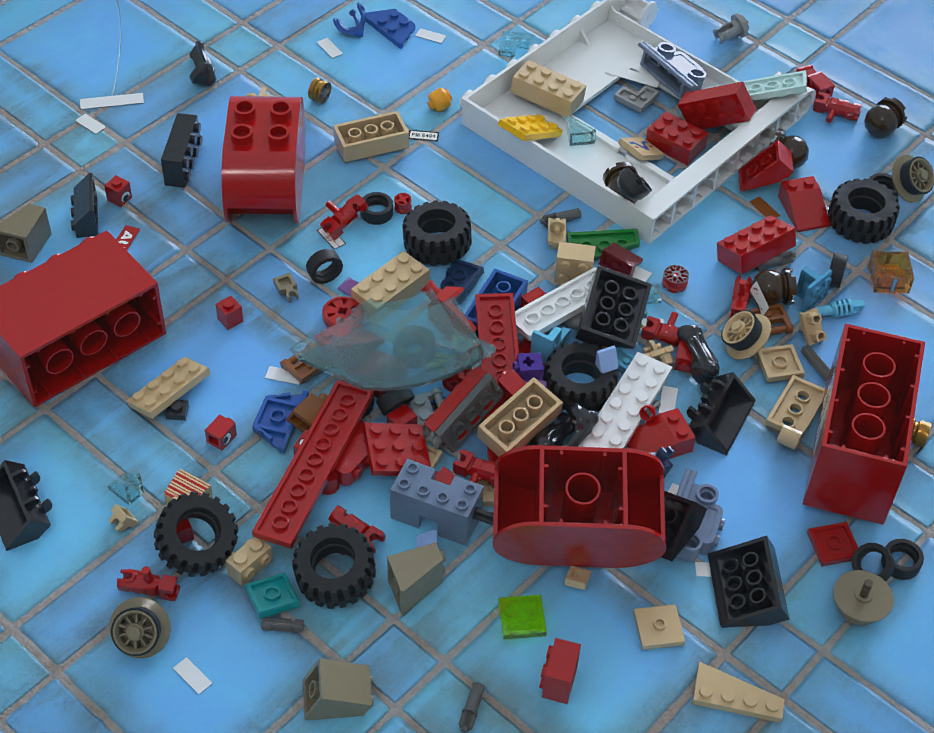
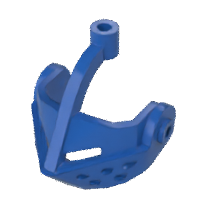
M358 2L357 8L361 15L360 22L356 16L357 11L355 9L349 11L350 16H353L356 27H345L339 18H334L333 22L343 34L363 37L366 13L364 6Z

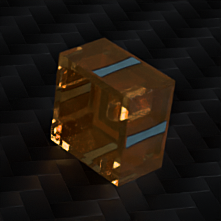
M872 251L868 270L873 293H910L915 278L909 253Z

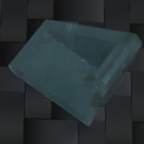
M570 115L567 117L566 130L570 146L595 143V129Z
M139 473L122 474L107 486L111 492L128 505L144 493Z

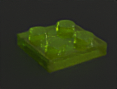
M541 594L498 598L503 640L546 636L547 630Z

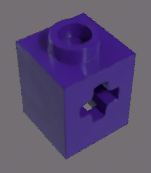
M541 352L517 354L516 361H513V370L523 380H531L533 377L541 379L544 370Z

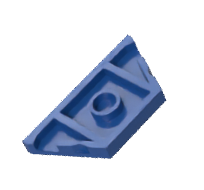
M397 9L366 12L365 22L400 49L403 48V43L410 38V34L415 30V23Z
M303 390L302 394L291 395L289 392L282 393L281 395L265 396L252 425L253 431L281 453H285L295 430V426L286 419L294 408L309 395V391Z

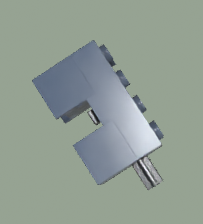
M410 459L406 460L390 489L391 519L418 529L423 517L438 522V536L467 546L479 521L493 525L494 513L482 509L484 486L457 476L454 477L450 485L436 481L435 468Z

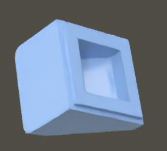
M615 346L597 351L595 365L601 373L618 369Z
M437 529L416 535V548L437 543Z

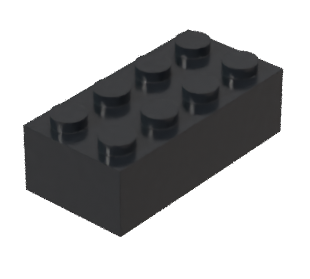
M181 113L176 115L161 158L165 186L185 188L187 181L191 179V169H194L195 157H198L199 146L202 145L203 137L200 135L201 123L198 122L197 115Z

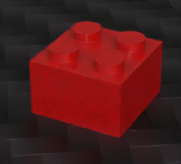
M555 638L553 646L549 645L539 686L540 689H543L542 698L568 704L578 667L581 644Z

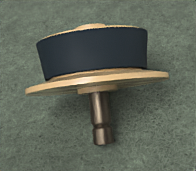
M743 310L734 314L725 323L721 333L722 341L726 344L727 353L737 360L747 359L764 348L771 333V323L766 316L754 314L749 310Z

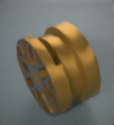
M318 77L315 78L308 89L309 99L317 100L321 104L325 103L331 93V83L323 81V79Z

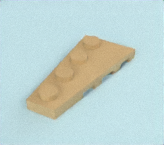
M699 662L692 704L781 723L785 699Z

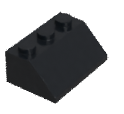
M88 173L73 188L74 195H71V205L74 206L71 208V217L74 218V220H71V229L76 232L77 238L99 235L98 198L93 173Z

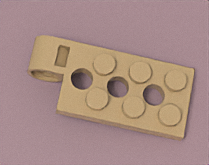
M792 375L765 422V425L780 431L777 443L793 450L797 449L822 405L824 388ZM798 396H805L807 399L802 400ZM795 408L799 410V412L795 413L791 411V409ZM787 421L790 422L792 425L788 426L785 425L783 422Z

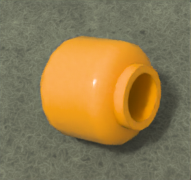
M438 88L429 93L427 104L431 110L442 112L451 106L453 99L447 89Z

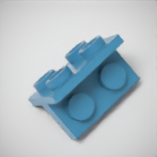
M807 266L801 270L797 284V296L803 300L801 312L812 309L819 300H823L827 296V289L832 281V270L828 269L822 275H819Z

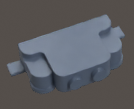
M646 41L638 43V46L644 50L640 65L678 98L681 99L686 92L701 90L706 72L685 53L675 52V46L670 43H659L657 48H653Z
M688 468L685 469L676 495L707 508L700 528L676 558L684 561H694L698 558L699 554L707 555L711 552L713 546L717 547L720 535L717 532L718 530H723L726 519L722 518V507L716 504L719 497L717 488L710 484H694L697 471Z

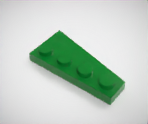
M637 228L567 232L566 235L567 243L596 246L594 260L600 258L603 249L613 243L627 250L638 248L640 245Z

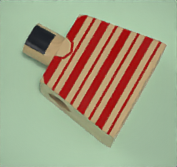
M179 469L164 492L165 503L168 505L173 498L177 500L179 495L185 493L189 496L191 492L195 491L198 492V495H202L203 492L210 493L209 497L213 498L212 487L203 480Z

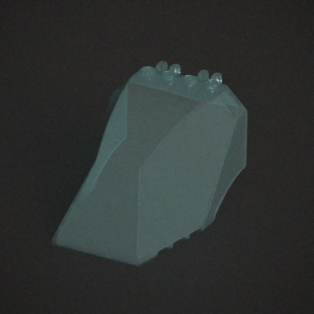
M433 289L399 301L377 302L370 298L351 309L353 313L343 320L341 317L337 318V323L329 329L321 328V334L313 339L307 337L289 349L299 361L362 390L375 391L402 390L432 384L470 367L475 368L482 364L481 360L485 359V357H491L496 352L494 345L477 338L455 297L453 296L440 303Z

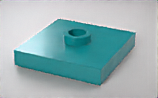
M285 572L245 584V591L259 619L300 607V601Z

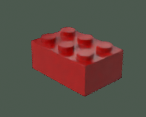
M666 111L647 129L646 134L648 142L664 154L687 166L706 148L708 132Z

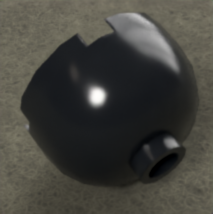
M629 165L618 176L617 184L620 188L618 192L624 199L628 197L631 200L638 201L645 198L652 191V188L645 179L641 178L638 172Z

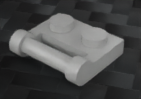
M435 387L429 392L415 395V398L409 403L410 409L417 415V424H422L423 430L427 429L424 425L427 418L434 413L430 401L435 400L437 407L443 401V393L439 387Z

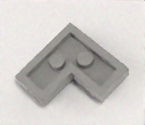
M645 85L636 93L623 86L614 94V100L642 113L659 97L660 91Z

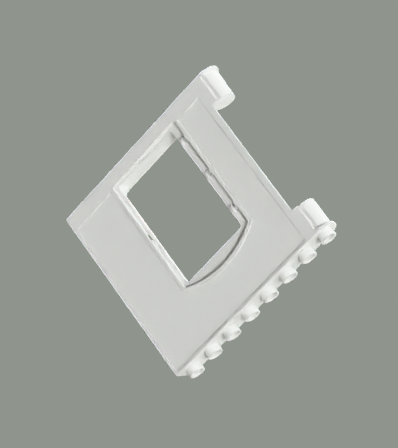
M646 0L596 1L583 15L574 16L563 29L554 30L549 38L540 45L534 44L531 46L527 54L520 59L511 60L500 73L488 76L480 87L474 91L468 90L465 92L460 100L462 125L624 229L637 228L639 238L650 245L739 171V168L769 146L770 142L775 141L777 136L774 134L779 128L787 131L799 121L811 108L816 92L814 89L807 87V92L799 95L790 94L781 98L772 97L768 100L753 101L756 110L750 121L724 125L732 132L678 176L673 177L649 161H640L620 146L618 142L573 114L567 118L510 92L512 77L530 60L587 85L584 101L573 112L575 113L622 78L605 73L609 64L653 76L640 65L644 50L638 46V43L646 41L653 48H657L659 43H670L675 46V52L680 51L689 56L706 72L701 89L740 82L649 30V25L652 24L658 12L656 2H647ZM778 72L774 76L782 75V73ZM661 82L659 83V88L671 94L672 96L678 98ZM541 114L545 117V120L556 123L563 132L561 137L522 141L498 126V122L501 118ZM621 151L626 154V157L619 154V152ZM618 162L632 163L638 175L645 179L652 188V191L645 198L633 204L605 186L603 174L607 168L610 170Z

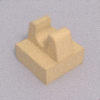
M115 504L111 509L113 514L109 522L115 525L119 521L115 528L117 531L123 532L128 527L134 528L138 523V520L127 508Z

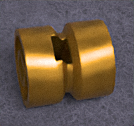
M914 418L911 437L913 444L921 447L925 446L932 423L923 420L916 422Z

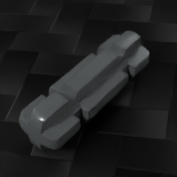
M265 617L262 618L261 628L267 631L274 629V631L291 632V630H294V632H303L304 620L295 619V621H292V619L274 618V620H271V618Z

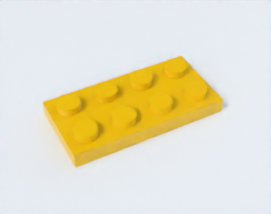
M541 114L501 118L498 122V126L522 141L561 137L563 132L556 123L545 120V117Z

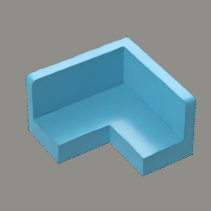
M555 326L546 335L534 330L532 332L530 353L541 352L542 363L545 364L548 356L556 348H561L562 345L569 342L570 329L564 326L562 329Z

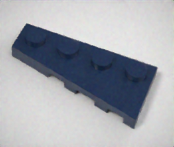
M457 259L447 269L446 277L442 280L440 289L443 290L446 286L462 287L464 289L453 302L457 307L484 274V267Z

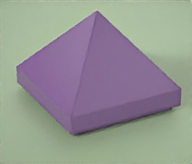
M348 277L338 287V290L351 296V288L359 282Z

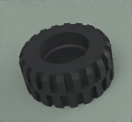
M858 178L853 181L848 180L837 187L832 196L828 218L832 228L836 229V232L839 235H843L845 239L854 240L853 242L856 243L863 242V244H868L869 242L876 243L887 238L892 233L899 214L900 205L897 197L894 196V192L891 189L888 190L886 185H881L875 180H860ZM856 209H864L871 213H863Z
M438 200L431 203L424 202L421 206H415L414 210L411 209L403 220L404 248L410 256L417 261H421L422 264L427 265L428 263L431 266H436L437 264H441V266L447 265L449 262L453 263L457 259H461L470 249L472 243L471 220L468 213L463 208L458 207L457 204H450L448 201L438 202ZM433 232H445L441 234H430Z
M578 341L572 342L570 345L566 343L561 348H556L548 356L545 363L543 381H547V389L563 402L561 410H567V413H569V407L577 402L587 410L592 409L599 412L615 389L618 380V369L606 373L599 371L595 361L597 351L602 349L598 345H590L589 342L578 343ZM572 373H583L591 376L595 381L576 383L569 380L566 376Z
M195 491L191 492L189 496L185 493L181 494L177 500L173 498L167 507H164L155 525L153 537L156 539L154 543L155 550H159L158 556L161 561L165 559L167 561L166 566L169 569L175 567L178 569L176 573L180 575L183 572H187L188 577H195L199 573L200 576H206L210 571L212 573L217 571L221 565L223 566L226 563L225 560L231 555L237 543L238 524H234L236 520L234 513L229 514L230 507L226 503L222 505L220 503L221 499L217 496L214 499L210 498V493L203 492L202 495H198V492ZM188 518H197L205 521L214 531V544L211 548L202 551L187 548L177 536L176 529L178 524Z
M329 523L328 527L321 525L316 527L317 530L314 532L310 530L306 533V539L301 538L298 542L299 548H295L293 553L292 567L299 590L302 594H305L307 600L310 602L315 601V604L323 607L325 604L328 609H334L337 605H340V608H344L347 603L351 602L353 605L358 602L357 598L359 596L363 598L367 594L366 588L370 589L374 583L373 578L376 576V564L372 546L363 533L359 534L358 529L354 527L348 529L347 524L341 523L340 526H335V523ZM342 553L354 560L352 568L341 577L328 579L315 573L317 564L327 555Z

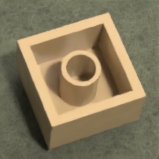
M559 242L554 283L569 282L592 269L596 246Z

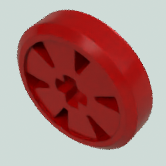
M335 297L329 300L322 309L323 322L327 327L362 323L363 307L351 297Z

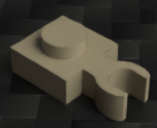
M290 273L273 278V284L280 296L286 294V299L289 303H291V296H295L299 300L297 284Z

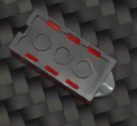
M477 364L473 369L469 370L460 384L454 387L452 393L427 418L424 425L430 431V434L425 441L436 450L443 445L454 453L505 395L501 387L497 385L498 383L495 378Z

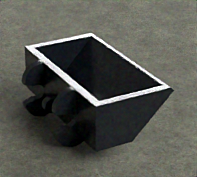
M734 372L716 376L711 381V387L706 382H703L700 386L703 394L701 397L702 403L698 404V410L689 406L686 411L688 417L692 419L689 427L696 437L695 441L726 456L756 401Z
M4 460L0 465V537L6 551L37 540L51 525L46 513L51 510L52 502L47 498L41 503L39 499L38 489L35 486L40 481V475L37 471L29 476L25 464Z

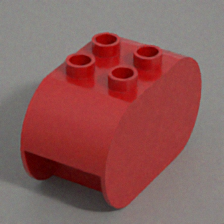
M230 96L221 169L222 203L226 223L232 222L233 214H292L294 223L299 224L305 164L303 98Z
M531 445L505 452L495 463L494 550L500 556L514 562L545 566L627 568L644 565L659 559L666 551L663 463L651 453L628 448Z

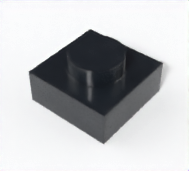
M176 400L168 406L165 413L166 419L186 421L189 408L188 400Z

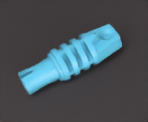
M845 299L831 301L828 305L814 306V308H817L821 317L830 316L835 318L854 315L857 311H862L865 304L863 299Z

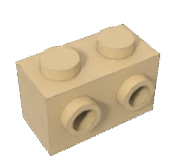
M256 537L248 539L239 550L231 553L225 560L227 574L243 586L273 561L272 547L262 539Z

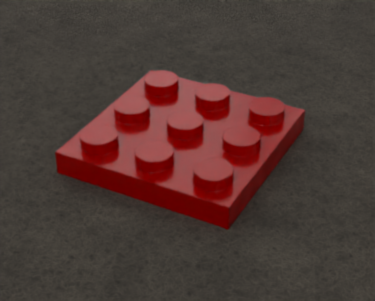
M364 422L362 428L372 476H398L407 459L431 467L422 424Z

